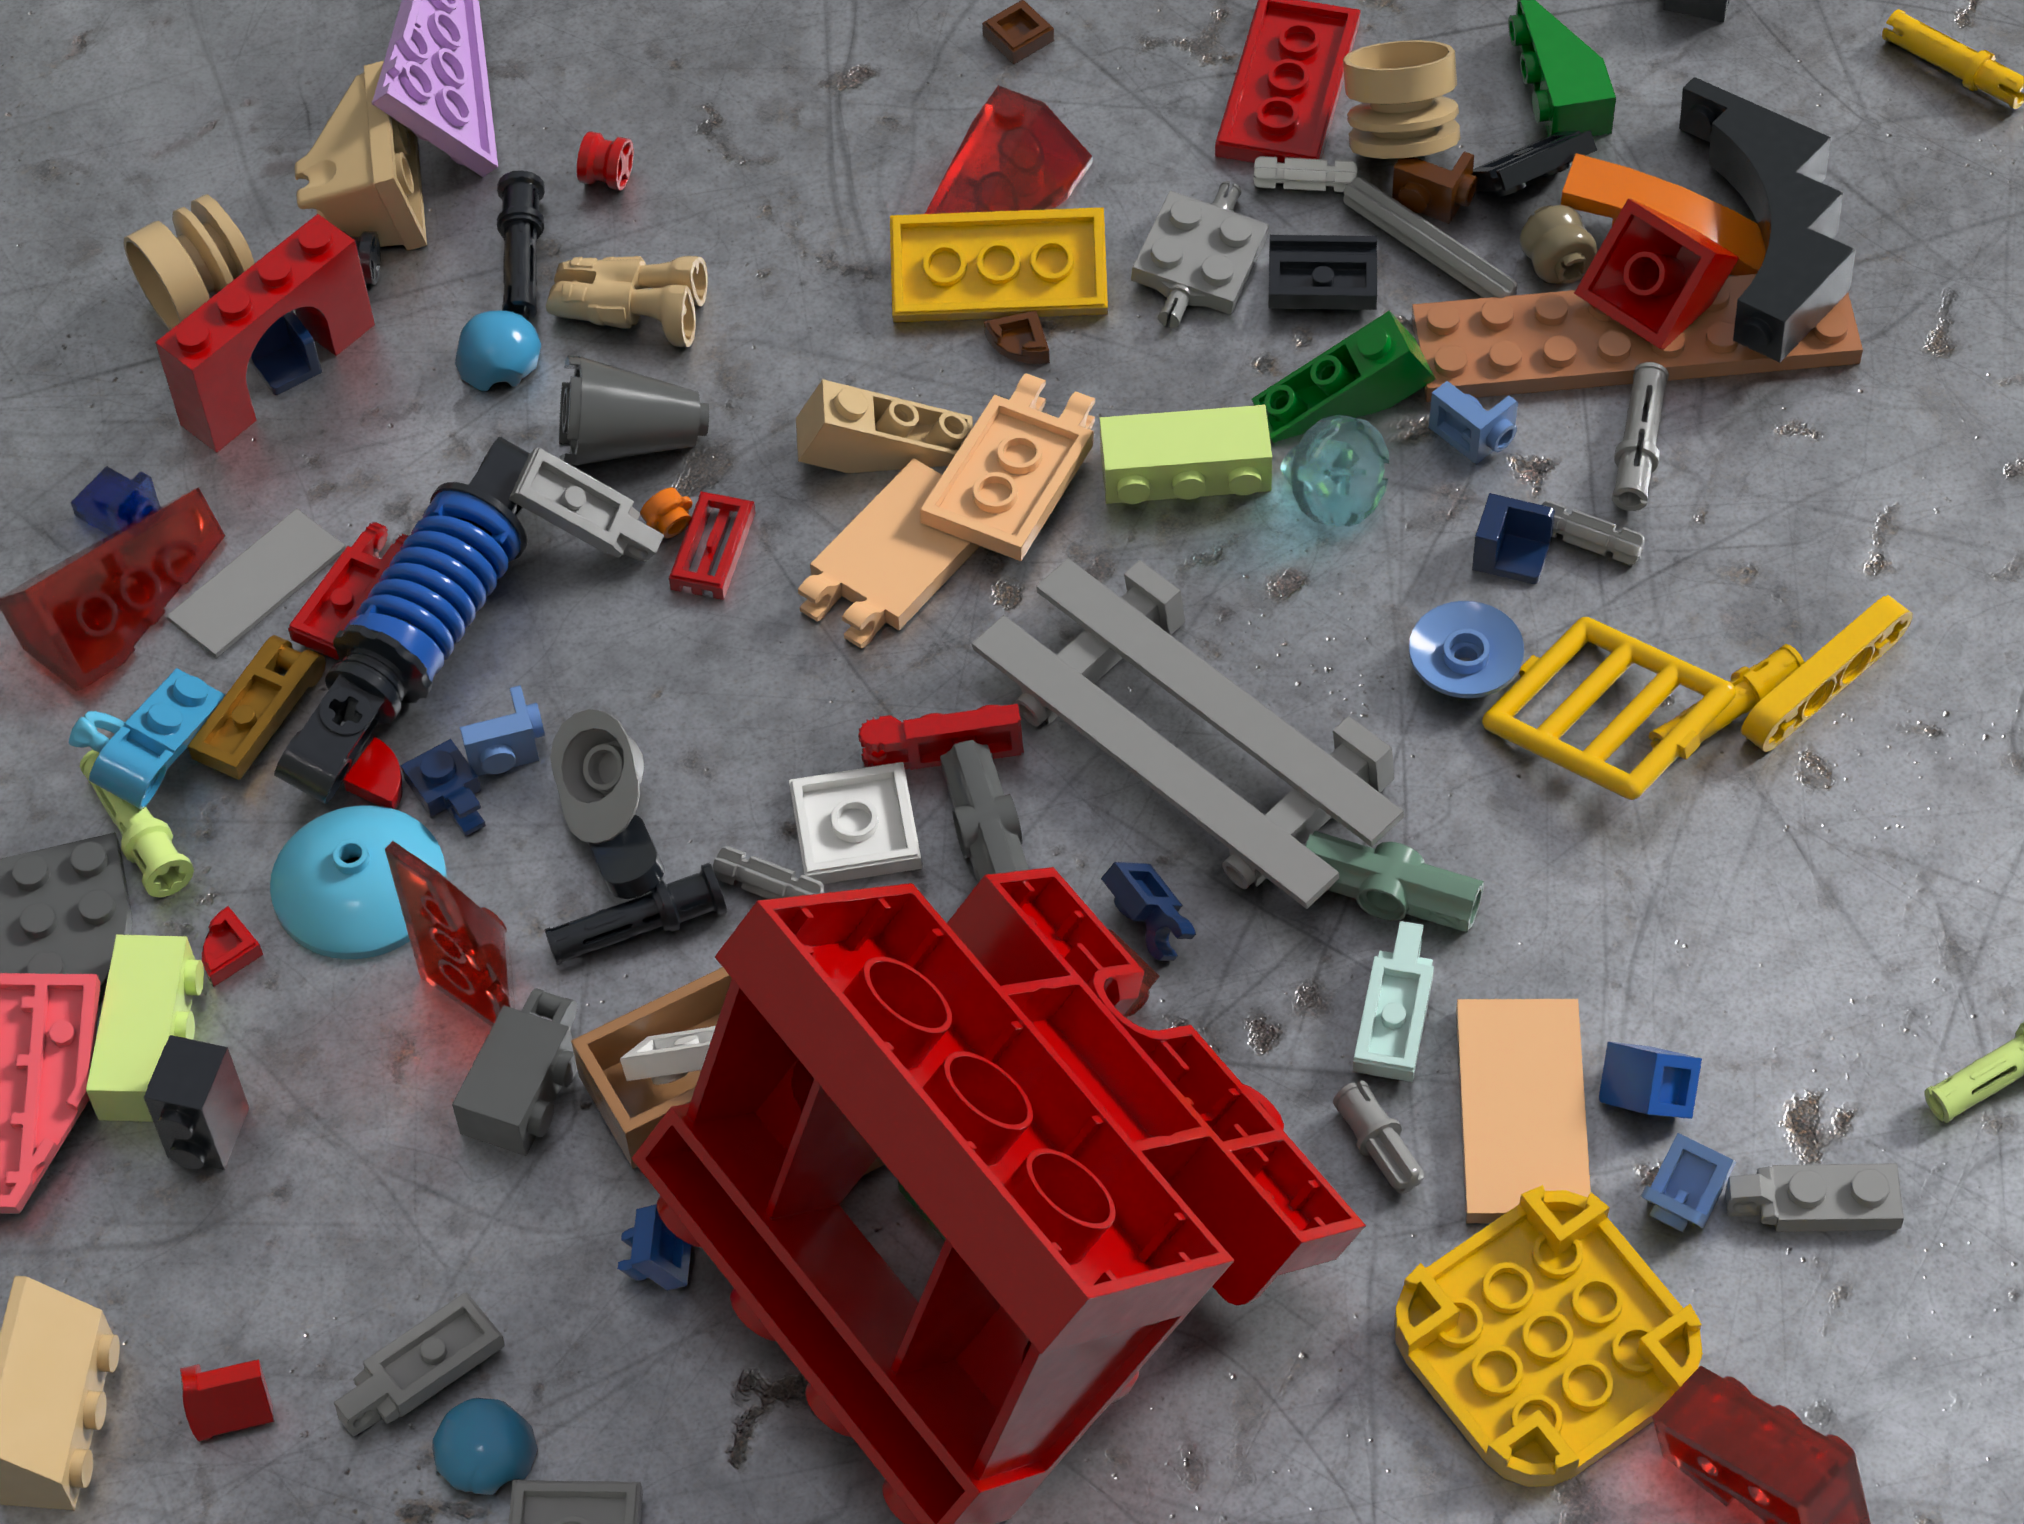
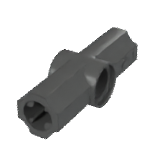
M974 740L954 744L950 751L940 756L941 769L954 806L952 808V815L960 849L964 858L970 857L976 881L979 883L983 876L988 874L1029 870L1021 847L1023 840L1016 807L1011 795H1004L998 770L993 762V756L988 745L978 744Z

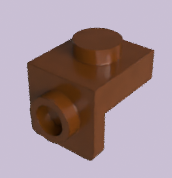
M1464 151L1452 171L1415 157L1399 158L1393 170L1392 198L1414 213H1421L1450 224L1460 206L1468 207L1476 193L1478 177L1473 176L1474 155Z

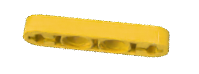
M1889 595L1877 600L1762 698L1743 722L1741 734L1764 752H1769L1776 748L1889 651L1907 631L1911 624L1913 613Z

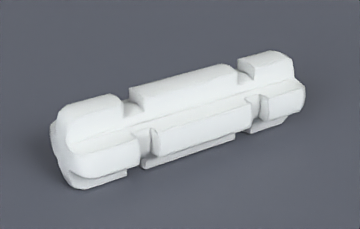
M1260 156L1256 158L1254 163L1253 180L1257 188L1276 189V184H1284L1283 189L1326 191V186L1334 187V192H1343L1347 184H1350L1357 177L1358 168L1354 161L1335 160V165H1327L1328 160L1285 158V163L1277 162V157Z

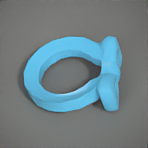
M88 711L84 717H80L74 724L68 743L74 747H91L94 751L100 753L110 739L99 733L97 728L105 729L115 734L125 722L106 713Z

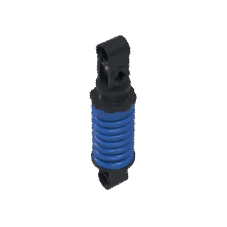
M498 437L487 452L478 472L469 485L447 482L437 487L431 496L430 505L424 512L423 518L417 522L411 531V535L406 538L400 547V551L395 554L389 563V567L380 576L379 582L373 586L368 594V599L362 602L356 612V617L352 618L343 631L339 630L335 636L333 646L337 651L340 662L334 664L325 677V683L329 691L323 697L303 729L296 733L286 747L276 766L274 776L326 805L339 789L351 764L377 725L393 722L401 710V702L417 703L419 699L428 696L432 689L434 675L438 674L442 669L444 660H447L454 651V644L459 643L465 634V628L471 625L476 617V612L480 611L484 606L486 596L491 595L496 588L497 579L502 578L506 573L508 562L519 558L527 547L528 538L526 531L517 518L523 507L509 500V497L530 454L529 452L502 437Z

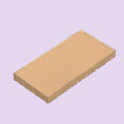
M1457 999L1456 1021L1466 1224L1494 1222L1519 1204L1522 1193L1541 1185L1544 1186L1545 1191L1567 1190L1588 1197L1591 1187L1578 999Z

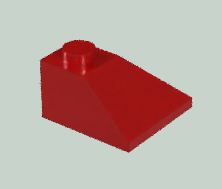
M1628 198L1574 294L1659 349H1665L1713 304L1739 257L1697 230Z

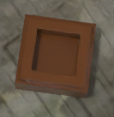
M1020 0L982 23L983 36L1013 65L1055 41L1054 28L1024 0Z

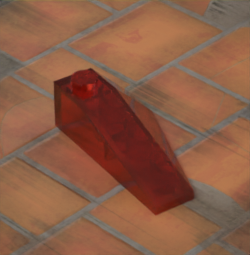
M998 85L972 121L925 214L1044 210L1049 205L1056 208L1070 197L1093 163L1092 155L1044 102Z
M199 487L192 489L0 597V610L23 650L75 691L82 690L128 660L136 650L134 648L136 643L150 626L155 625L166 612L164 609L182 585L189 583L224 539L225 534Z
M392 841L385 848V853L420 978L492 1027L504 1005L515 1009L512 958L505 934L507 932L505 924L491 910L485 907L480 908L440 872Z

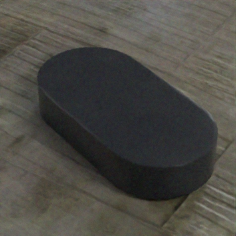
M634 815L626 829L614 839L599 844L589 843L611 894L617 898L632 899L640 897L654 889L664 875V865L643 820L637 815Z

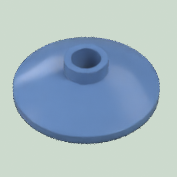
M1455 601L1437 606L1420 618L1410 636L1409 657L1417 675L1436 691L1458 698H1478L1496 693L1514 680L1523 663L1524 641L1520 630L1513 620L1497 608L1475 601ZM1460 658H1469V659H1471V660H1473V661H1462V660H1459V659H1460Z

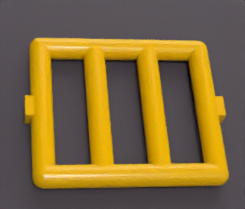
M1581 617L1540 658L1532 655L1521 666L1519 671L1520 679L1484 714L1482 723L1489 732L1626 799L1635 800L1678 757L1687 760L1700 746L1699 735L1735 698L1736 689L1731 682L1595 619ZM1587 642L1611 652L1537 729L1513 718ZM1633 663L1657 674L1583 751L1559 740ZM1679 685L1704 695L1630 774L1605 762Z

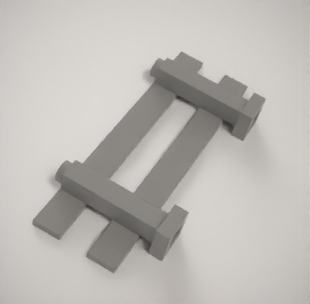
M1069 558L1036 586L1038 594L1085 629L1057 655L1005 615L972 642V648L975 652L1021 687L1022 695L1015 700V704H1018L1019 713L1026 721L1033 726H1039L1043 721L1050 724L1059 716L1229 848L1230 856L1222 863V867L1226 875L1240 888L1247 889L1252 883L1258 887L1267 878L1308 909L1339 879V872L1303 845L1308 840L1310 834L1313 835L1314 831H1317L1332 817L1369 846L1373 847L1404 818V811L1380 793L1394 780L1392 747L1353 718L1347 716L1333 729L1335 750L1330 755L1171 636L1185 623L1181 590L1141 560L1124 573L1127 592L1122 597H1119ZM1124 658L1287 782L1293 789L1264 815L1097 687L1095 683Z

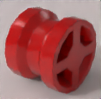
M587 132L583 137L578 152L576 171L578 181L589 185L601 181L606 182L610 189L623 190L628 183L633 166L634 147L632 140L617 137L611 141L604 139L601 133Z

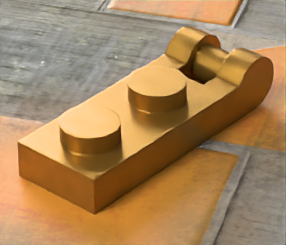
M276 635L269 637L189 743L188 749L191 758L240 780L306 689L315 686L320 681L325 671V657L307 649L301 653L293 649L290 641ZM283 669L287 671L284 676L278 674Z

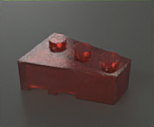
M1700 1366L1652 1417L1662 1456L1726 1507L1735 1498L1762 1519L1765 1524H1871L1857 1456L1854 1450L1840 1437L1833 1434L1825 1436L1803 1424L1800 1418L1787 1407L1782 1405L1773 1407L1752 1395L1743 1383L1731 1376L1722 1378L1707 1368Z

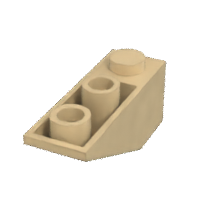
M822 379L796 417L798 462L848 474L902 470L913 458L928 467L948 466L972 430L973 418L969 415Z

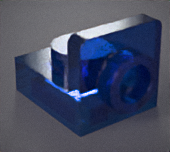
M108 466L70 502L76 517L123 544H126L140 529L147 527L154 519L156 512L161 508L151 476L141 471L131 480Z

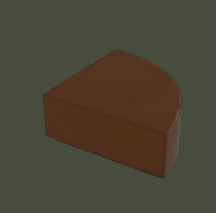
M1036 310L984 321V333L988 342L1003 356L1027 364L1050 363L1049 348Z

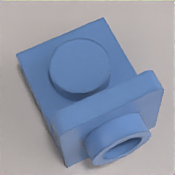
M1446 381L1432 392L1428 428L1477 465L1493 451L1501 452L1514 439L1517 432L1518 402L1511 396H1507L1492 409L1486 411L1475 397L1470 394H1464L1450 382Z

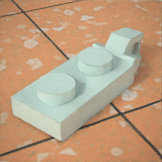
M1400 921L1394 953L1380 950L1378 957L1374 956L1354 1054L1353 1072L1413 1082L1434 972V966H1432L1433 959L1420 957L1423 940L1421 938L1424 928L1422 924Z

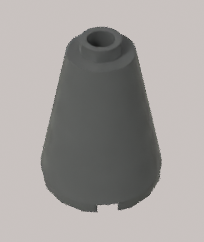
M567 355L564 368L575 370L574 377L570 376V382H562L559 444L570 445V454L565 453L559 456L564 462L571 466L695 447L698 436H707L709 404L700 403L698 391L584 357Z

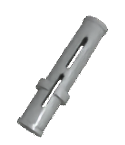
M1654 362L1641 363L1635 367L1623 441L1617 445L1614 455L1618 471L1612 501L1617 507L1627 511L1641 510L1647 505L1651 473L1656 470L1659 464L1660 453L1656 447L1669 372L1661 364ZM1646 406V419L1645 422H1642L1641 419L1643 407ZM1640 432H1643L1642 439L1639 440V439H1638L1639 433H1640ZM1636 449L1640 451L1637 467L1634 466Z

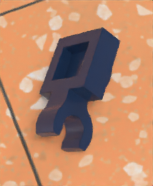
M451 739L400 765L405 781L431 817L447 809L465 836L486 826L485 821L477 811L481 806L474 795L482 790L479 778Z
M1114 862L1102 876L1101 880L1114 895V904L1117 909L1133 921L1145 922L1147 928L1145 940L1149 953L1160 961H1174L1178 955L1169 944L1170 932L1172 931L1177 939H1193L1196 932L1192 923L1178 913L1183 905L1152 865L1146 863Z

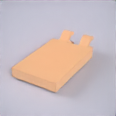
M1027 373L1022 376L1009 400L994 394L921 507V524L1022 561L1093 447L1094 431L1091 429L1095 422V417L1088 414L1095 404V398L1075 391L1069 398L1060 417H1054L1042 412L1046 399L1039 397V394L1046 385V380Z
M913 458L810 563L811 576L806 578L798 588V594L807 599L799 607L800 612L818 622L828 614L841 596L853 602L842 616V621L851 625L844 633V638L861 649L872 641L885 623L900 631L980 547L974 543L921 524L920 509L942 474Z

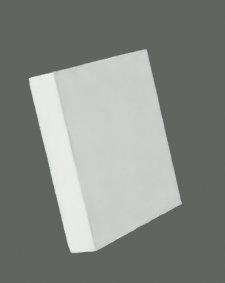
M903 762L789 780L805 876L821 881L823 884L922 869L921 854Z

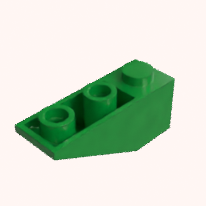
M1517 0L1516 15H1510L1508 19L1509 36L1513 47L1520 46L1522 51L1520 67L1523 81L1525 84H1532L1534 89L1532 105L1536 122H1544L1548 136L1556 132L1580 131L1582 133L1587 130L1591 131L1592 136L1611 134L1616 95L1604 59L1536 0Z
M1389 310L1262 391L1251 400L1254 406H1266L1269 436L1275 443L1390 409L1436 378L1416 339Z

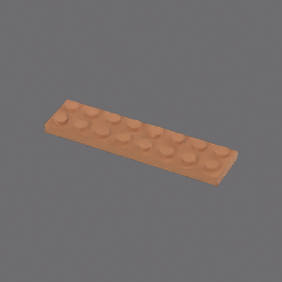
M1756 274L1728 276L1713 304L1665 349H1659L1574 294L1575 290L1512 295L1503 298L1490 297L1412 304L1411 319L1414 336L1436 378L1424 386L1426 402H1431L1432 392L1446 381L1450 382L1464 394L1480 398L1633 384L1635 367L1645 362H1654L1665 367L1669 372L1668 381L1860 364L1863 348L1849 293L1833 307L1780 363L1733 341L1737 300L1752 283Z

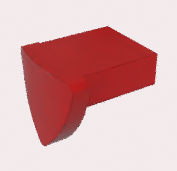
M259 1359L201 1372L199 1364L180 1368L184 1410L191 1431L197 1441L213 1439L214 1435L274 1422L273 1406Z

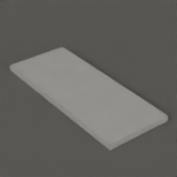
M296 508L167 615V619L217 659L340 556L346 549V545Z

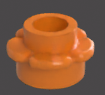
M666 488L653 495L643 505L640 516L646 522V525L664 534V538H672L689 525L691 517L688 510L692 508L693 502L688 496L682 497L676 488Z

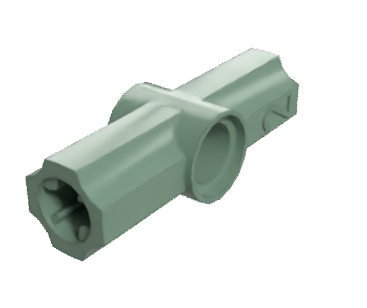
M1314 831L1313 835L1310 834L1305 846L1339 872V879L1328 891L1355 898L1364 911L1379 919L1397 921L1408 914L1464 932H1468L1469 928H1472L1483 894L1484 881L1425 864L1423 857L1417 851L1401 843L1382 842L1375 849L1318 831Z

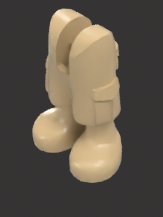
M641 256L606 257L603 260L591 257H575L572 260L558 264L554 277L555 284L551 287L547 298L546 311L551 315L562 318L590 321L593 324L618 328H631V326L637 325L640 315H644L661 322L669 343L678 347H690L693 343L696 329L694 306H703L707 296L708 273L706 263L702 257L682 256L670 262L646 265Z

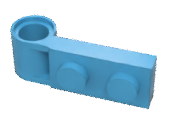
M176 668L106 743L91 769L89 781L135 807L143 809L157 792L167 769L185 751L189 743L225 697V694L207 685L203 680Z

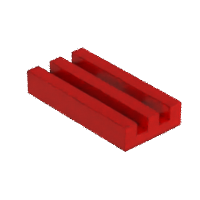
M701 491L669 576L670 590L681 592L683 586L691 587V592L694 595L703 596L704 591L707 590L712 591L713 598L725 599L756 514L754 501ZM712 508L720 509L713 529L710 532L697 572H691L689 570ZM733 512H738L715 576H712L711 572Z

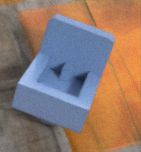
M521 685L509 688L515 711L514 714L460 727L468 763L477 776L501 774L513 767L539 761L535 738L545 736L538 704L526 705Z
M1677 1133L1651 1187L1646 1185L1641 1194L1642 1198L1654 1204L1650 1216L1681 1232H1684L1688 1222L1704 1229L1736 1161Z

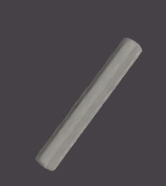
M1356 177L1345 187L1343 191L1344 204L1481 297L1503 298L1517 294L1518 284L1514 279L1364 178Z

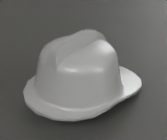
M593 709L574 713L562 723L553 739L550 755L552 772L557 785L563 816L569 830L581 841L599 844L610 841L623 832L636 813L640 798V784L645 768L643 755L636 742L626 734L621 723L609 713Z

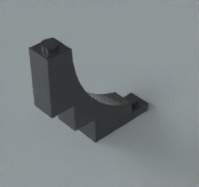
M1694 77L1683 87L1679 129L1710 142L1708 164L1725 177L1743 197L1758 223L1766 249V255L1761 268L1752 283L1737 300L1733 341L1780 363L1851 288L1856 249L1833 239L1838 234L1843 192L1821 183L1826 178L1831 137Z

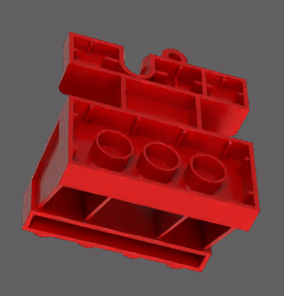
M1054 867L984 875L947 923L913 883L756 901L715 955L716 960L732 979L691 1102L670 1107L631 1158L660 1194L657 1200V1211L663 1223L678 1238L688 1244L700 1247L706 1252L733 1286L730 1301L738 1318L757 1335L778 1343L809 1382L805 1393L811 1410L830 1429L841 1435L852 1437L885 1478L882 1486L884 1499L892 1513L904 1524H997L1011 1519L1104 1410L1130 1393L1138 1379L1139 1370L1211 1287L1230 1304L1238 1306L1252 1303L1263 1294L1277 1276L1337 1260L1366 1227L1363 1221L1283 1131L1284 1123L1282 1117L1274 1105L1264 1095L1252 1087L1241 1083L1192 1025L1163 1030H1148L1134 1024L1123 1016L1139 996L1145 971ZM877 1157L882 1160L946 1238L919 1303L839 1205Z

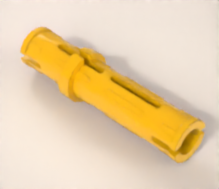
M1900 9L1895 10L1888 18L1886 23L1894 28L1893 30L1887 27L1883 28L1882 38L1884 40L1892 42L1962 79L1963 87L1971 91L1980 89L2009 104L2013 109H2018L2024 103V93L2021 92L2024 88V76L1996 62L1995 55L1987 50L1977 52L1907 15Z
M1785 644L1758 664L1750 668L1744 666L1733 672L1729 682L1736 689L1735 698L1699 735L1700 743L1731 724L1732 721L1744 713L1746 714L1752 710L1762 698L1805 663L1800 653L1791 645ZM1697 703L1681 712L1669 722L1652 730L1649 733V739L1652 740L1650 743L1651 747L1654 749Z

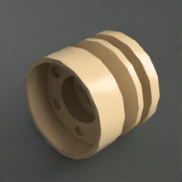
M1424 40L1394 41L1362 47L1348 53L1344 57L1345 93L1350 99L1363 102L1352 107L1347 113V121L1353 127L1349 133V147L1353 153L1364 157L1381 159L1410 158L1445 151L1457 145L1461 139L1460 125L1454 119L1459 114V106L1455 100L1442 96L1453 91L1457 85L1455 50L1450 45Z
M208 194L191 201V211L185 207L173 211L172 221L177 237L160 221H154L124 237L123 246L135 278L158 316L170 330L210 299L209 294L213 297L255 264L250 248L239 228L220 204Z

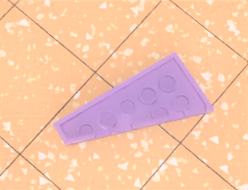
M402 0L372 104L411 129L419 139L429 141L447 153L457 164L465 165L480 176L485 177L498 168L479 0Z

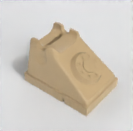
M384 61L364 65V73L354 78L311 150L306 156L295 163L296 180L306 179L309 181L307 186L296 192L297 205L300 209H316L317 214L341 231H345L349 236L359 237L365 231H375L379 237L380 247L404 245L408 251L427 246L418 140L411 129L372 104Z

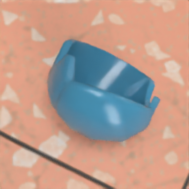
M500 310L482 312L473 316L461 330L455 365L461 379L478 390L488 391L497 382H508L512 387H515L522 378H525L537 368L541 341L535 327L522 315Z
M472 1398L452 1408L444 1416L432 1440L436 1470L455 1489L464 1492L472 1491L475 1494L494 1495L498 1488L508 1481L525 1479L531 1471L538 1449L533 1428L526 1419L506 1402L487 1398Z

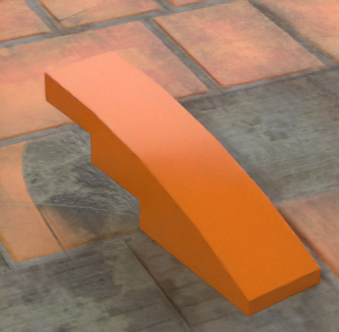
M1575 154L1562 190L1561 205L1613 218V226L1627 199H1633L1697 230L1737 255L1739 259L1730 275L1739 276L1758 273L1764 261L1766 249L1761 230L1754 221L1682 186L1629 167Z

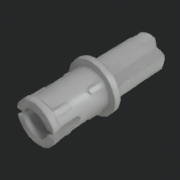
M1361 1080L1357 1085L1355 1082H1352L1343 1087L1335 1095L1333 1104L1355 1133L1354 1135L1358 1139L1356 1146L1359 1152L1365 1156H1372L1390 1185L1398 1193L1405 1194L1410 1192L1413 1187L1421 1184L1424 1179V1172L1400 1138L1402 1131L1398 1120L1388 1117L1365 1081Z

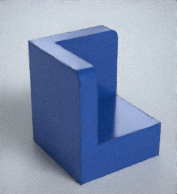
M1608 1042L1599 1091V1101L1649 1115L1692 1119L1702 1058L1651 1046Z

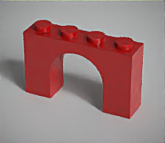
M319 214L306 222L155 342L180 425L216 453L257 421L246 382L247 367L258 341L275 321L295 309L297 317L313 339L335 356L375 325L355 240Z

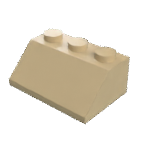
M14 1276L0 1332V1505L75 1511L80 1488H87L91 1480L93 1455L89 1447L93 1430H100L104 1424L107 1402L103 1387L107 1372L113 1373L118 1364L120 1353L119 1337L112 1333L101 1309L26 1276Z

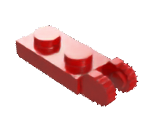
M377 522L369 523V526L361 533L352 547H346L290 623L288 631L291 641L339 661V656L333 646L335 636L339 630L343 631L352 618L356 617V612L364 600L368 599L371 589L379 582L380 576L389 567V563L395 554L400 551V547L408 535H399L382 559H379L377 557L379 552H382L383 547H385L388 529Z
M1018 704L1004 706L985 705L977 710L949 714L930 713L920 718L903 720V722L891 715L880 716L879 719H874L873 717L872 720L867 719L866 723H862L858 734L861 747H865L862 748L861 754L864 767L899 762L904 763L905 770L941 766L940 756L950 751L954 744L974 740L981 745H988L993 759L1020 756L1021 753H1024Z

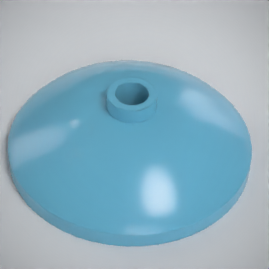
M350 806L315 818L300 828L287 841L278 854L273 866L270 894L281 926L301 946L331 958L364 959L379 956L403 946L429 925L444 899L447 870L443 853L437 840L414 817L384 806ZM360 857L353 863H345L348 859Z

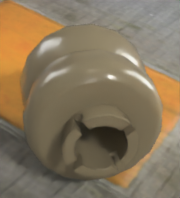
M1549 205L1534 211L1535 215H1530L1519 237L1522 251L1532 260L1535 273L1543 281L1553 284H1568L1583 277L1581 274L1586 273L1597 254L1596 241L1584 229L1581 215L1574 208L1565 205Z

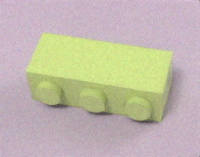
M1265 405L1099 417L1100 453L1106 504H1137L1143 501L1177 498L1191 500L1203 496L1229 494L1250 495L1255 492H1268L1272 489V451Z
M116 934L86 1092L98 1120L153 1122L144 1096L164 1046L170 1035L194 1039L195 1021L193 1012L190 1009L193 996H200L202 993L204 967L201 960H195L187 936Z

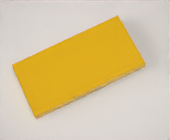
M1104 207L890 215L893 323L996 319L1034 310L1037 311L1038 317L1108 315Z

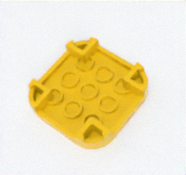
M1543 1185L1522 1193L1517 1206L1425 1268L1420 1263L1404 1279V1286L1398 1299L1394 1316L1396 1345L1408 1367L1483 1461L1502 1478L1526 1487L1555 1486L1577 1476L1676 1406L1691 1390L1703 1354L1700 1334L1702 1324L1691 1304L1683 1308L1609 1220L1608 1213L1610 1207L1592 1192H1590L1588 1197L1567 1190L1545 1191Z

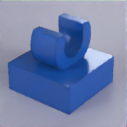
M657 1204L636 1209L634 1227L627 1229L621 1235V1241L632 1248L631 1259L618 1262L617 1269L636 1281L650 1278L667 1291L687 1286L692 1245L678 1238L667 1228L659 1216Z

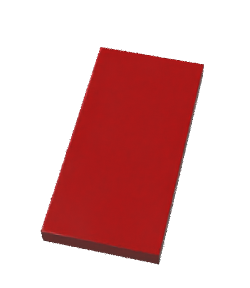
M1258 0L1215 142V157L1255 163L1256 158L1260 156L1277 157V162L1285 163V158L1322 159L1344 81L1343 59L1348 53L1352 52L1360 24L1361 10L1303 0Z

